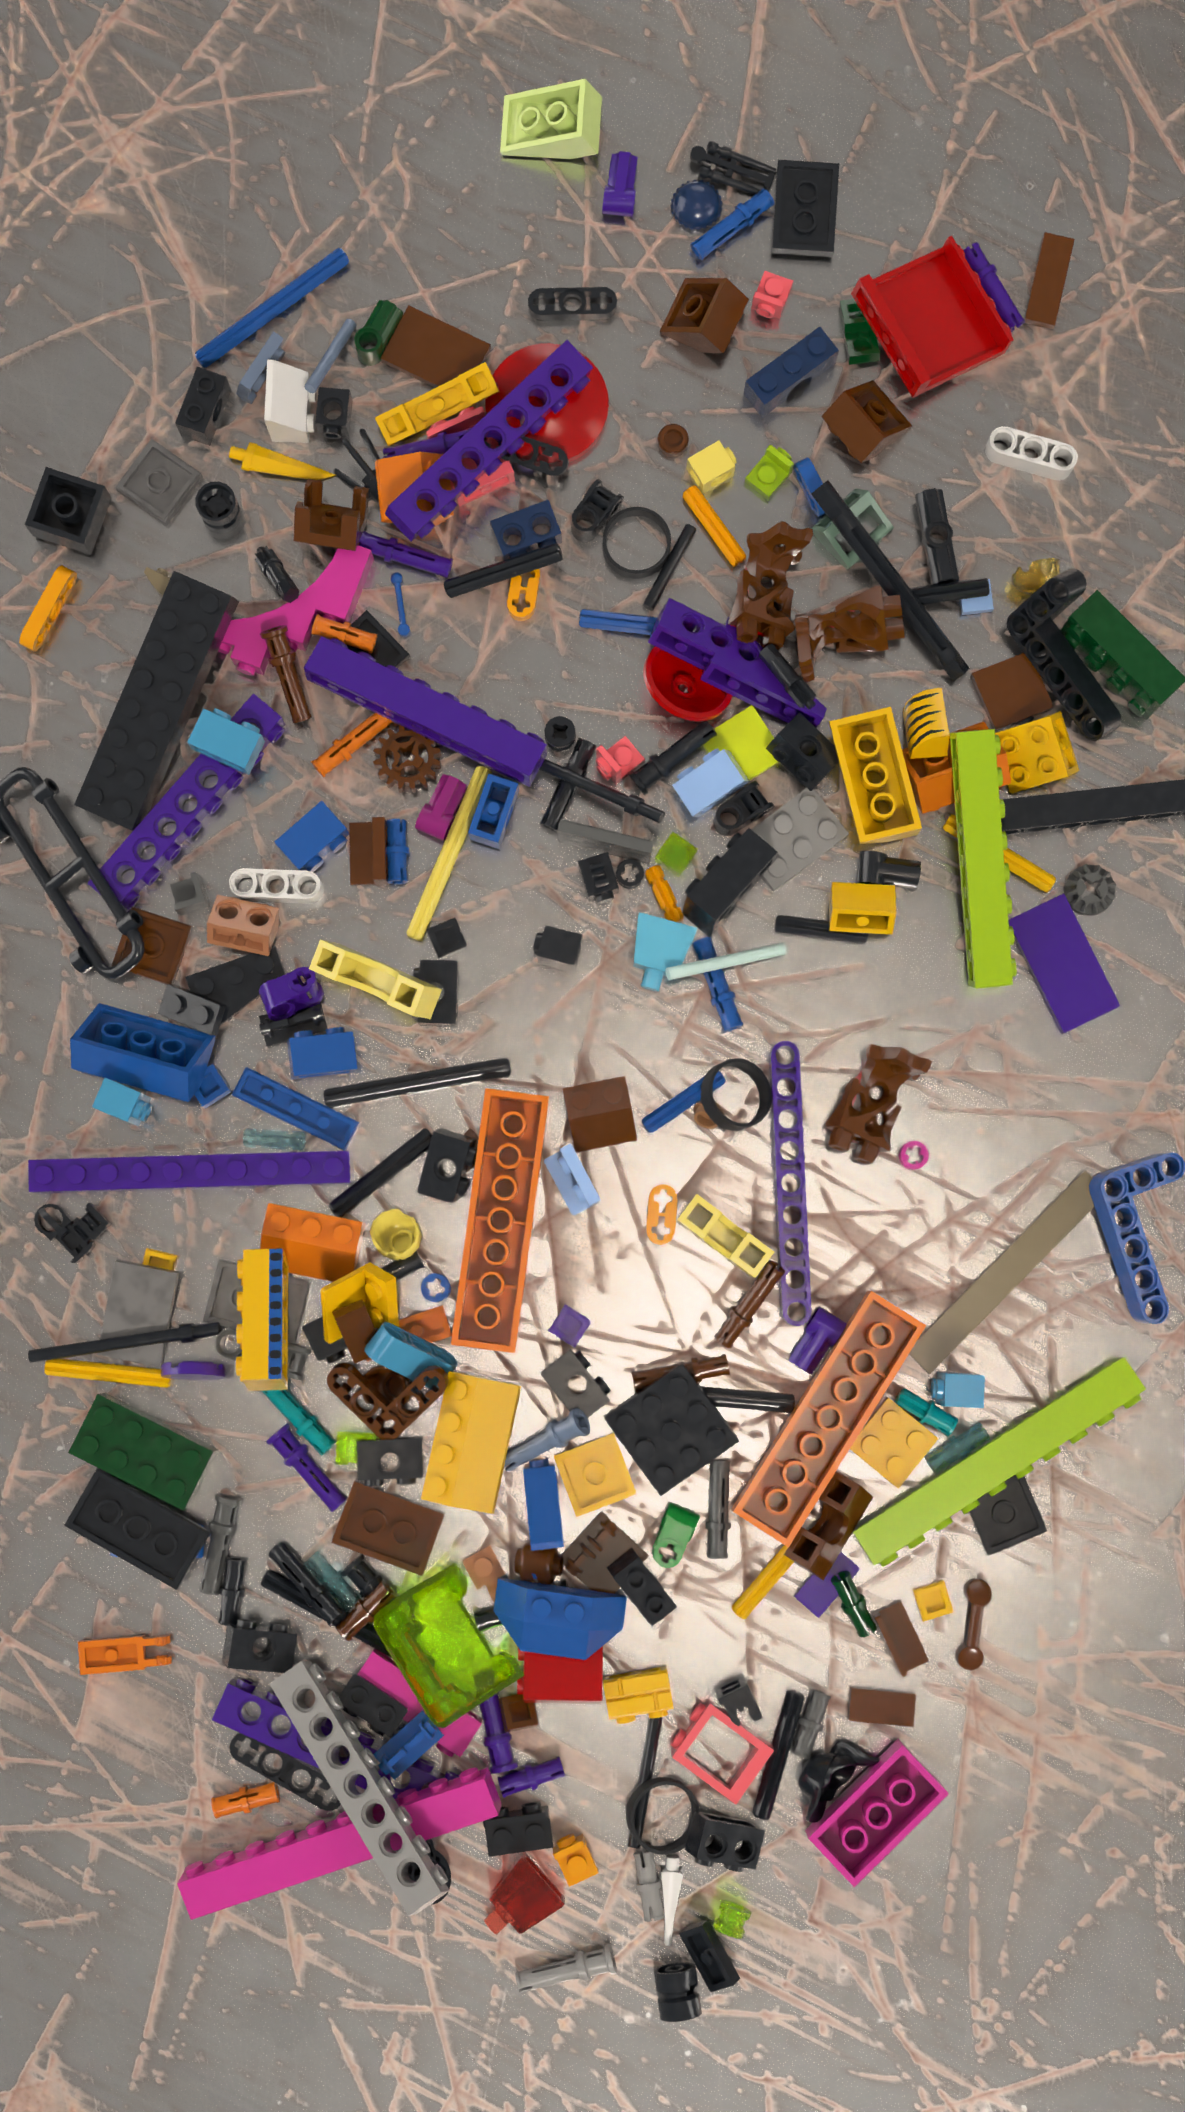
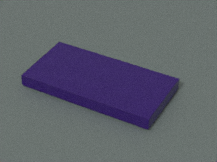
M1064 893L1008 920L1009 926L1013 927L1015 941L1062 1034L1120 1007Z

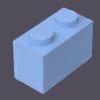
M718 748L714 749L702 758L704 763L694 769L691 766L677 775L679 780L672 786L693 817L702 816L750 782L729 750L723 749L720 751Z

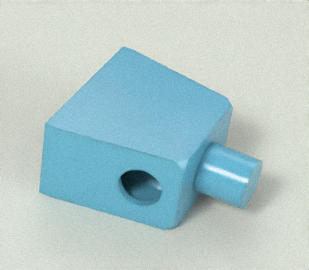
M639 912L633 967L645 970L641 983L642 988L659 992L663 975L666 976V968L683 964L695 939L696 927Z

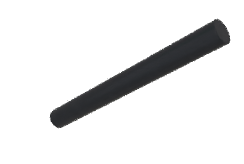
M663 1717L649 1718L638 1786L653 1777ZM650 1790L640 1799L634 1814L635 1830L641 1840ZM629 1833L627 1846L639 1849L641 1845Z

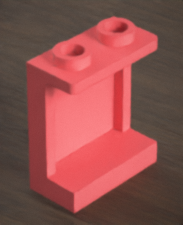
M480 406L476 409L469 407L461 411L458 417L452 420H440L434 423L430 430L426 431L427 439L438 437V433L441 432L450 434L472 428L485 416L483 407ZM492 437L488 438L487 442L491 444V448L496 449L499 446L498 442ZM471 458L461 460L465 468L470 470L477 468L475 461ZM499 459L502 465L490 476L484 473L477 480L480 485L468 497L462 494L456 500L458 506L460 507L515 482L514 470L509 460ZM450 480L451 490L455 489L453 482Z

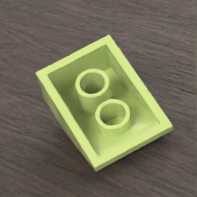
M586 79L505 95L500 153L507 156L575 159L598 154L602 96Z

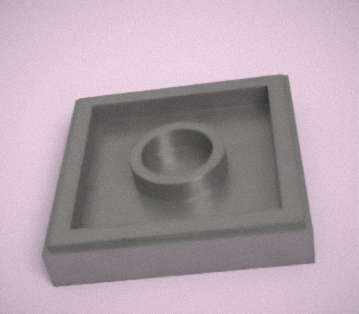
M151 439L116 485L115 489L167 526L203 476L192 466Z

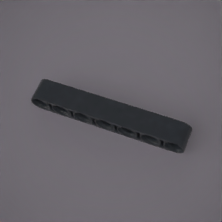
M1185 779L1003 799L1005 817L1001 818L1002 831H1005L1007 835L1183 816L1185 815Z

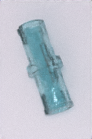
M980 1422L957 1437L951 1436L948 1438V1443L925 1456L927 1463L933 1468L935 1474L958 1459L964 1460L968 1457L967 1454L990 1440L989 1434L985 1428H982L983 1426Z
M319 1550L304 1563L305 1567L316 1579L329 1588V1593L340 1603L346 1612L362 1598L342 1578L341 1571L337 1572L320 1554Z

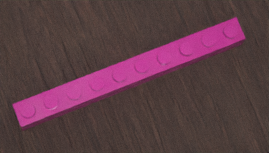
M477 1767L467 1769L460 1773L458 1778L447 1781V1778L435 1780L428 1785V1788L417 1791L415 1788L408 1789L397 1796L398 1798L395 1799L398 1806L402 1805L412 1818L410 1826L416 1836L421 1835L425 1841L499 1815L502 1805L488 1767L478 1770ZM377 1804L373 1809V1817L380 1823L384 1819L385 1811L382 1805ZM344 1811L335 1820L326 1823L324 1820H318L309 1824L305 1830L294 1833V1830L285 1831L276 1836L273 1841L264 1843L263 1840L253 1842L244 1851L235 1854L233 1851L224 1852L209 1863L203 1864V1861L194 1862L184 1869L177 1885L189 1917L193 1920L370 1860L373 1857L346 1811ZM394 1833L391 1836L390 1845L396 1851L402 1848L403 1842L401 1836Z

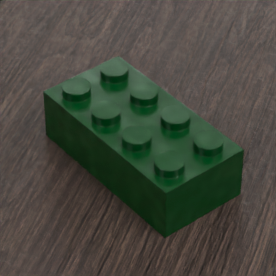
M1098 590L1069 616L1060 630L1073 649H1076L1084 657L1083 660L1086 666L1093 672L1098 671L1106 679V685L1115 694H1121L1128 701V707L1139 717L1143 716L1146 720L1185 683V676Z
M107 1393L97 1394L68 1453L184 1511L191 1507L219 1449Z

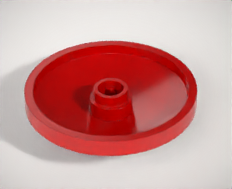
M553 343L534 344L519 349L508 356L492 375L499 392L485 399L486 414L561 345ZM582 353L580 354L593 367L588 376L591 381L578 394L573 390L566 397L568 403L557 414L551 411L546 415L544 419L547 422L537 433L533 435L529 431L525 435V437L562 449L567 454L569 463L585 455L597 443L605 429L609 411V398L605 381L598 368ZM551 376V381L554 385L559 387L565 386L561 377ZM536 396L528 397L529 402L533 406H543L540 398ZM506 418L507 423L511 427H521V423L517 418ZM526 442L516 451V455L521 461L530 460L534 454L532 445ZM539 447L540 454L534 464L535 466H540V460L549 463L550 467L563 464V461L559 459V453H555L553 457H548L542 454L545 448Z

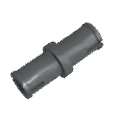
M811 1689L804 1715L799 1717L798 1720L800 1727L791 1753L810 1760L818 1732H822L824 1727L821 1723L831 1696Z

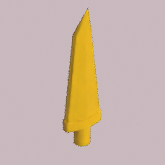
M249 442L247 449L231 446L229 458L243 461L241 469L245 471L306 480H321L336 476L252 442Z

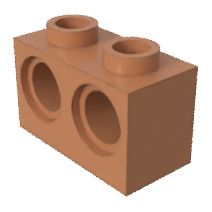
M217 895L207 921V943L269 956L279 928V908L267 904L240 900L235 897Z

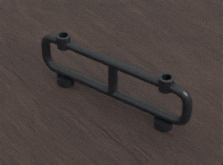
M19 767L0 780V843H4L10 837L12 838L80 945L69 954L73 967L83 974L94 968L99 975L107 979H117L134 968L143 958L145 945L142 935L138 930L143 925V919L135 910L128 912L125 910L54 798L59 793L57 784L50 778L42 780L41 776L33 769ZM21 780H27L33 788L32 794L34 798L44 805L76 855L73 861L52 878L4 803L6 792ZM83 868L115 916L118 930L127 936L132 944L131 953L115 966H109L105 963L58 889Z

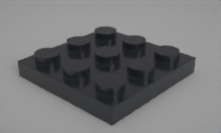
M683 1361L604 1416L608 1426L660 1497L739 1442L738 1436Z

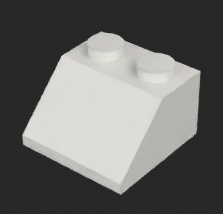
M267 359L264 421L272 442L309 443L310 432H315V413H311V402L316 403L317 391L309 393L304 387L310 378L309 372L276 360Z

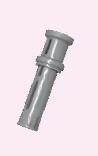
M608 1943L605 1944L603 1949L587 1953L581 1950L575 1954V1957L517 1971L515 1972L519 1993L522 1994L580 1978L581 1981L584 1980L586 1982L590 1981V1977L607 1972H610L612 1975L617 1974V1967L611 1944Z

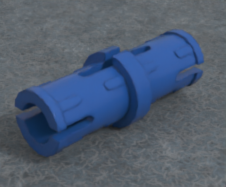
M389 819L386 821L387 883L393 884L394 881V885L408 883L406 862L407 856H409V847L406 845L407 821L405 819H402L401 822L400 819Z

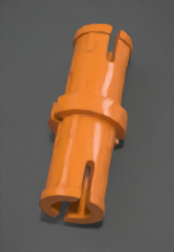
M318 614L311 631L313 635L316 634L328 639L335 638L346 645L371 654L377 640V634L352 627L350 622L345 621L343 624L321 617Z
M272 1782L250 1789L244 1786L240 1787L238 1792L212 1797L211 1805L214 1817L218 1819L222 1816L241 1811L247 1814L251 1813L253 1808L279 1803L280 1793L277 1783Z

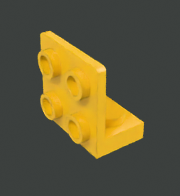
M1061 711L995 733V735L999 736L1000 744L1007 754L1011 783L1008 784L1010 793H1016L1069 777L1080 771Z
M371 1262L324 1286L320 1290L324 1340L329 1344L343 1337L332 1312L363 1299L375 1328L379 1329L384 1322L399 1327L396 1277Z

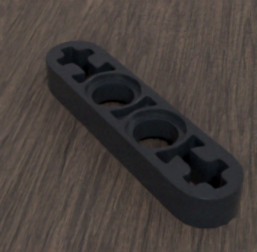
M239 1732L231 1740L230 1753L235 1760L322 1810L333 1811L341 1805L340 1801L331 1799L329 1803L324 1801L325 1794L318 1789L314 1795L309 1793L314 1787L317 1777L323 1780L319 1787L324 1790H329L331 1787L320 1769ZM248 1738L251 1740L250 1747L259 1751L261 1745L266 1748L260 1755L258 1763L253 1761L257 1754L249 1750L245 1754L239 1752L241 1746L237 1744V1741L243 1742ZM275 1753L281 1757V1769L270 1771L266 1768L264 1760L268 1754ZM306 1770L311 1777L310 1784L306 1787L296 1786L292 1777L295 1771Z

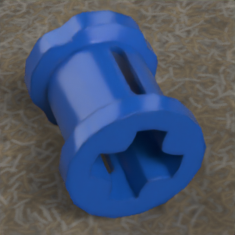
M433 1273L423 1279L421 1292L425 1299L431 1302H440L450 1295L451 1285L446 1276ZM438 1278L441 1280L440 1285L445 1289L443 1293H437L433 1297L431 1295L432 1290L428 1288V1284L430 1282L435 1283Z

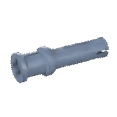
M575 1408L570 1411L569 1416L559 1421L553 1420L549 1422L546 1430L507 1451L504 1465L506 1467L505 1470L512 1472L514 1469L550 1449H562L568 1446L570 1440L578 1436H587L591 1432L587 1416L583 1411Z

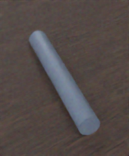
M352 319L345 320L304 387L309 393L317 391L357 327Z

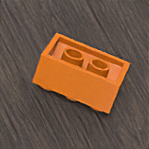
M983 721L954 732L984 730L989 728ZM950 736L948 756L910 759L908 748L902 749L915 802L921 813L936 811L941 807L955 803ZM1001 746L1000 754H996L997 767L1002 769V786L1011 783L1007 754Z
M268 1203L261 1233L260 1249H283L289 1262V1273L334 1282L356 1270L366 1223Z

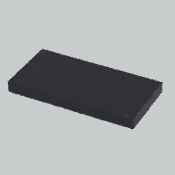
M99 1468L95 1470L64 1524L69 1529L175 1590H178L211 1533V1531Z

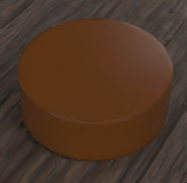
M668 424L660 430L658 434V447L664 455L678 457L686 451L689 436L684 427L678 424Z

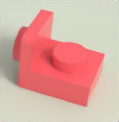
M764 271L757 292L753 296L751 309L756 310L763 317H776L780 319L793 286V280Z

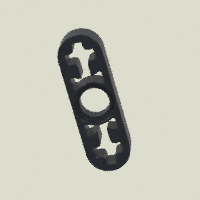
M607 287L539 288L529 295L528 310L530 315L539 321L606 320L616 313L617 296L613 290ZM569 297H576L582 304L578 310L569 311L564 307L565 300ZM586 297H590V310H586ZM555 298H559V311H555ZM600 298H606L607 303H609L607 304V309H600V304H597L600 302ZM539 299H545V303L548 304L545 306V310H539L537 305Z
M525 436L522 440L530 443L534 449V454L530 460L521 461L517 457L516 452L510 455V457L504 455L501 458L550 476L562 475L569 466L568 456L562 449ZM489 437L484 438L486 446L491 448V444L487 442ZM539 447L545 448L542 454L548 457H553L555 453H559V459L563 461L562 466H556L554 471L549 470L550 464L540 460L539 467L535 466L534 464L540 454Z

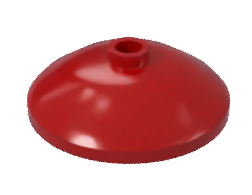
M656 646L645 660L643 675L648 691L662 708L679 718L690 721L714 719L725 711L732 699V695L700 680L703 673L702 669Z

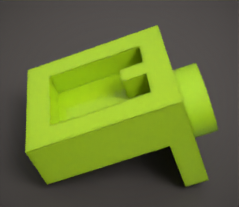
M769 445L766 448L765 455L746 476L745 483L769 501L791 475L794 463L791 461L792 457L780 447L776 449Z

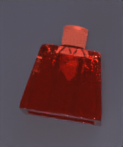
M521 1852L492 1889L489 1900L496 1909L484 1919V1922L496 1935L509 1923L519 1934H522L565 1905V1896L527 1853Z

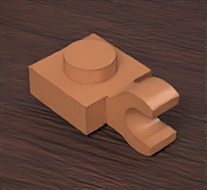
M490 1545L462 1560L476 1589L478 1590L486 1585L495 1604L498 1577L500 1578L505 1575L506 1572L493 1547Z

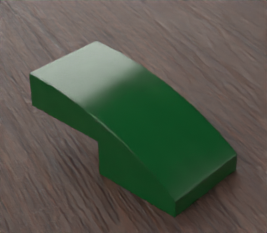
M854 299L840 300L841 322L849 365L879 361L880 350L877 337Z

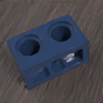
M549 500L490 521L491 531L503 561L554 543H562V533ZM539 524H545L550 530L548 533L540 535L534 532V528ZM510 535H517L521 538L517 545L512 546L505 543V539Z

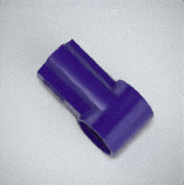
M619 151L611 156L608 185H605L602 214L633 218L636 196L634 185L638 157L630 152Z
M819 1306L804 1329L806 1331L796 1345L788 1360L812 1375L829 1347L832 1348L847 1323Z

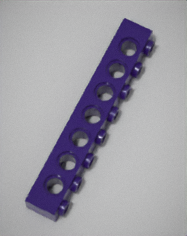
M566 340L387 507L385 515L411 542L417 536L421 539L426 537L434 529L435 525L432 522L440 515L444 518L447 517L458 506L455 501L462 494L468 497L480 485L477 480L484 473L488 476L492 475L502 465L499 459L507 452L513 455L525 443L522 438L529 431L534 435L545 425L547 421L544 417L551 411L557 414L568 403L566 397L573 390L578 394L591 381L588 376L593 369L592 365ZM551 376L561 377L565 386L559 387L554 385L551 381ZM536 396L540 398L543 406H533L529 402L528 397ZM506 418H517L521 423V427H511L507 423ZM484 438H494L498 442L499 447L496 449L486 446ZM471 458L475 461L477 468L473 470L467 469L463 466L461 460ZM439 480H451L455 489L450 491L444 490L440 486ZM421 499L427 500L432 505V510L428 512L422 511L418 508L416 502Z
M254 693L230 719V721L239 725L245 721L260 729L259 734L262 735L265 743L254 766L262 759L264 755L262 751L270 742L272 744L277 742L285 731L283 728L285 726L283 718ZM200 754L100 868V871L124 908L129 910L137 903L140 898L138 893L146 884L150 886L158 879L161 874L159 869L167 860L171 862L178 856L182 849L180 845L187 837L192 838L199 832L202 827L201 821L208 813L213 814L219 809L223 803L221 798L229 789L233 791L239 786L244 778L242 776L243 772L203 754ZM207 776H218L217 784L214 787H203V781ZM187 799H197V806L193 811H183L182 806ZM168 822H175V832L169 836L162 835L163 826ZM146 846H155V855L148 860L142 859V850ZM133 869L135 872L134 879L130 883H121L122 873L125 870ZM90 880L87 884L99 893L92 880Z
M241 1677L238 1680L231 1679L228 1682L212 1721L319 1768L274 1691H268L267 1694L255 1689L256 1684ZM251 1701L256 1702L261 1708L260 1716H249L245 1711V1704ZM278 1715L288 1717L291 1722L290 1729L285 1731L278 1729L274 1722L275 1717ZM329 1718L321 1724L322 1733L328 1736L333 1728ZM359 1731L360 1736L358 1740L364 1749L368 1748L374 1754L382 1747L374 1742L375 1738ZM350 1755L347 1757L338 1756L339 1761L345 1765L349 1761ZM419 1758L406 1769L410 1775V1781L405 1784L397 1783L390 1774L385 1775L380 1768L377 1769L381 1778L383 1776L386 1777L393 1786L395 1794L392 1796L394 1799L398 1798L397 1796L408 1789L423 1790L422 1786L428 1782L441 1778H447V1781L459 1777V1774L452 1771H446L443 1774L433 1769L435 1765L423 1758ZM363 1775L358 1776L355 1785L366 1789V1778Z

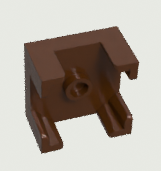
M307 479L304 488V506L301 501H297L295 506L293 541L356 551L367 523L369 488L355 486L353 489L352 508L323 504V482L321 480Z

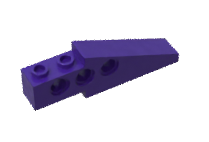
M671 598L667 600L657 617L648 643L702 669L703 673L700 680L787 723L800 712L817 728L823 720L827 708L815 697L814 702L816 705L809 710L806 706L800 708L791 696L785 692L783 685L760 659L759 653L764 648L756 641L752 643L738 641L736 627L728 625L729 617L723 625Z

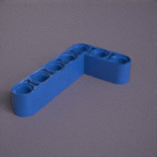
M1174 1152L1153 1154L1099 1173L1091 1179L1089 1184L1090 1195L1129 1312L1136 1322L1144 1324H1160L1164 1322L1169 1314V1305L1132 1196L1174 1182L1183 1176L1185 1162L1179 1154ZM1164 1160H1166L1169 1164V1171L1167 1174H1165L1162 1170V1163ZM1136 1169L1141 1174V1180L1138 1185L1133 1179ZM1107 1180L1111 1181L1113 1187L1110 1195L1105 1191ZM1118 1210L1123 1216L1120 1225L1115 1221V1214ZM1128 1241L1133 1246L1130 1256L1125 1252V1245ZM1138 1271H1140L1143 1276V1281L1140 1286H1138L1135 1281V1277ZM1148 1302H1151L1153 1306V1312L1150 1317L1147 1316L1145 1310Z

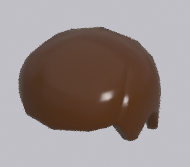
M382 1365L372 1367L364 1375L389 1402L412 1381ZM362 1394L366 1404L374 1405V1400L371 1396ZM412 1396L403 1397L402 1403L404 1407L411 1400Z

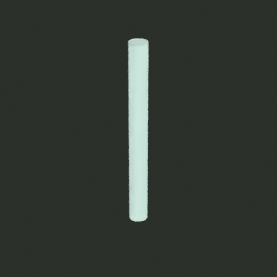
M779 943L666 968V977L668 980L783 956L787 954V948L785 943Z

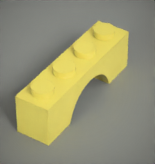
M321 939L309 967L310 970L334 981L373 994L386 1001L387 1005L415 1017L431 1019L442 989L344 945Z

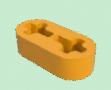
M539 569L531 571V575L535 577L528 579L527 587H522V576L518 575L511 578L507 608L510 616L517 621H526L535 612L540 585ZM526 594L525 602L530 607L524 608L523 612H517V607L513 603H519L520 595Z
M666 1184L654 1187L650 1192L648 1200L646 1232L649 1240L657 1245H665L670 1242L674 1237L676 1228L677 1193L671 1186ZM661 1190H667V1196L672 1197V1202L666 1203L665 1213H659L660 1204L654 1201V1195H659ZM659 1216L665 1217L664 1226L670 1228V1233L665 1234L663 1240L657 1239V1234L651 1231L652 1227H657Z

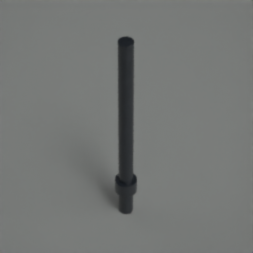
M547 759L544 760L539 769L623 807L625 812L633 816L641 815L659 824L664 819L665 812L644 803V799L633 794L630 796Z
M219 1322L201 1325L186 1323L180 1324L179 1328L33 1349L28 1351L29 1362L33 1363L181 1341L182 1344L196 1342V1338L218 1335L221 1333Z

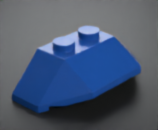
M498 1577L494 1612L520 1651L586 1660L623 1630L627 1596Z

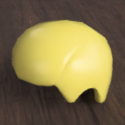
M400 1209L381 1212L373 1220L370 1229V1235L377 1251L389 1259L396 1261L399 1259L404 1260L411 1257L420 1246L422 1233L419 1224L416 1223L414 1217L404 1214Z

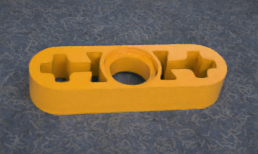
M60 565L55 570L21 632L20 645L34 652L42 646L76 583L77 573L63 565Z

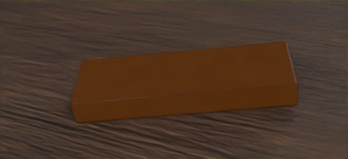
M1047 232L1044 233L1024 317L1026 324L1054 329L1075 239Z

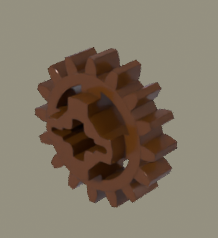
M399 725V732L394 733L389 728L387 730L389 738L379 737L378 739L382 748H374L373 750L374 755L380 758L373 761L375 769H381L377 773L379 779L383 780L388 777L387 787L391 789L395 784H398L399 793H403L406 786H410L412 793H416V785L421 784L426 789L428 787L426 779L436 780L437 776L433 769H441L442 766L441 762L435 759L442 756L440 748H434L437 742L431 739L427 740L426 737L412 730L405 731L402 725ZM424 747L428 752L427 763L420 757ZM388 754L394 759L391 770L387 766ZM412 754L413 760L410 761L407 759L403 763L402 757L404 756L408 758ZM417 774V775L412 776V777H406V776H408V775Z

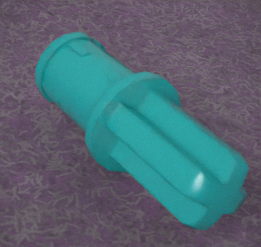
M905 1388L896 1397V1404L919 1417L921 1424L925 1422L946 1436H949L954 1431L958 1418L937 1407L933 1400L927 1402Z

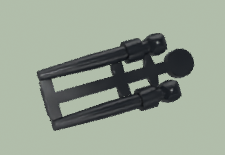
M714 141L708 143L706 150L701 146H695L690 152L692 162L696 164L702 162L711 164L710 168L704 165L699 168L698 177L702 179L709 178L711 182L718 185L722 183L754 195L760 191L758 188L733 179L732 175L736 173L765 184L764 189L768 192L770 190L776 168L732 151V148L725 145L720 147ZM739 162L769 172V174L766 176L736 165V163ZM716 166L727 170L726 176L723 175V172L714 170Z

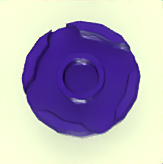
M182 1361V1363H178V1366L172 1368V1362H165L161 1365V1377L179 1380H221L226 1378V1366L224 1364L217 1366L214 1362Z

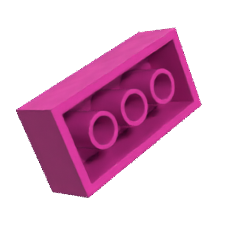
M897 1739L879 1757V1762L864 1771L825 1810L823 1817L818 1822L812 1823L805 1832L808 1839L855 1887L949 1793L913 1753Z

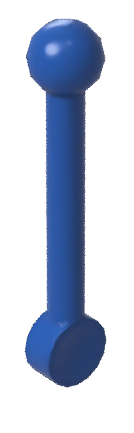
M395 572L391 575V582L395 586L400 620L398 633L400 636L406 637L410 634V627L406 624L400 584L403 577L400 573Z

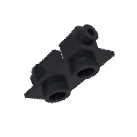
M321 1002L316 1006L309 1007L293 1014L287 1019L279 1021L269 1019L267 1014L259 1016L260 1031L265 1038L267 1047L287 1042L289 1038H294L295 1032L313 1031V1034H317L328 1029Z

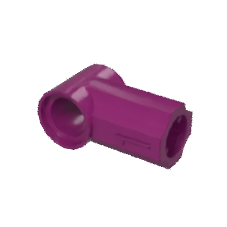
M442 774L429 803L423 806L417 818L415 829L445 841L454 821V814L467 789V784L453 776Z

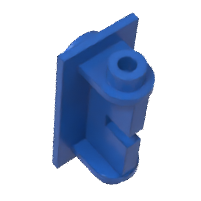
M422 1710L373 1755L380 1763L378 1766L385 1775L390 1774L395 1780L438 1742L444 1734Z

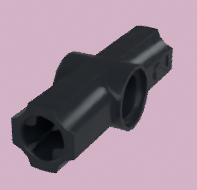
M934 488L917 493L915 500L922 532L921 546L926 554L931 585L959 581L952 544L953 530L948 522L942 489ZM932 533L941 534L945 541L943 543H935L930 539L929 535Z

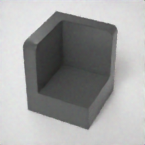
M197 871L190 873L191 878L170 884L175 900L173 906L180 916L211 907L202 877Z

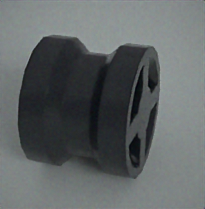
M563 716L554 717L547 722L544 732L545 742L548 747L556 752H565L571 749L576 740L573 722Z

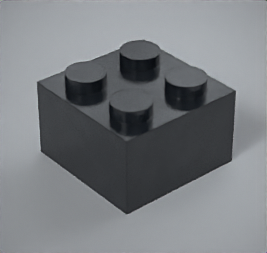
M45 467L25 526L34 537L91 555L112 497L103 485Z

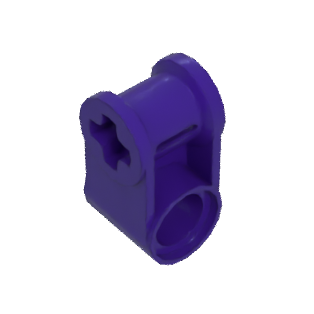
M300 967L281 977L263 983L259 988V995L269 1019L279 1021L319 1004L323 999L324 990L320 983L317 982L314 971L310 970L309 967ZM300 976H303L306 982L303 983ZM307 992H310L312 998H309Z

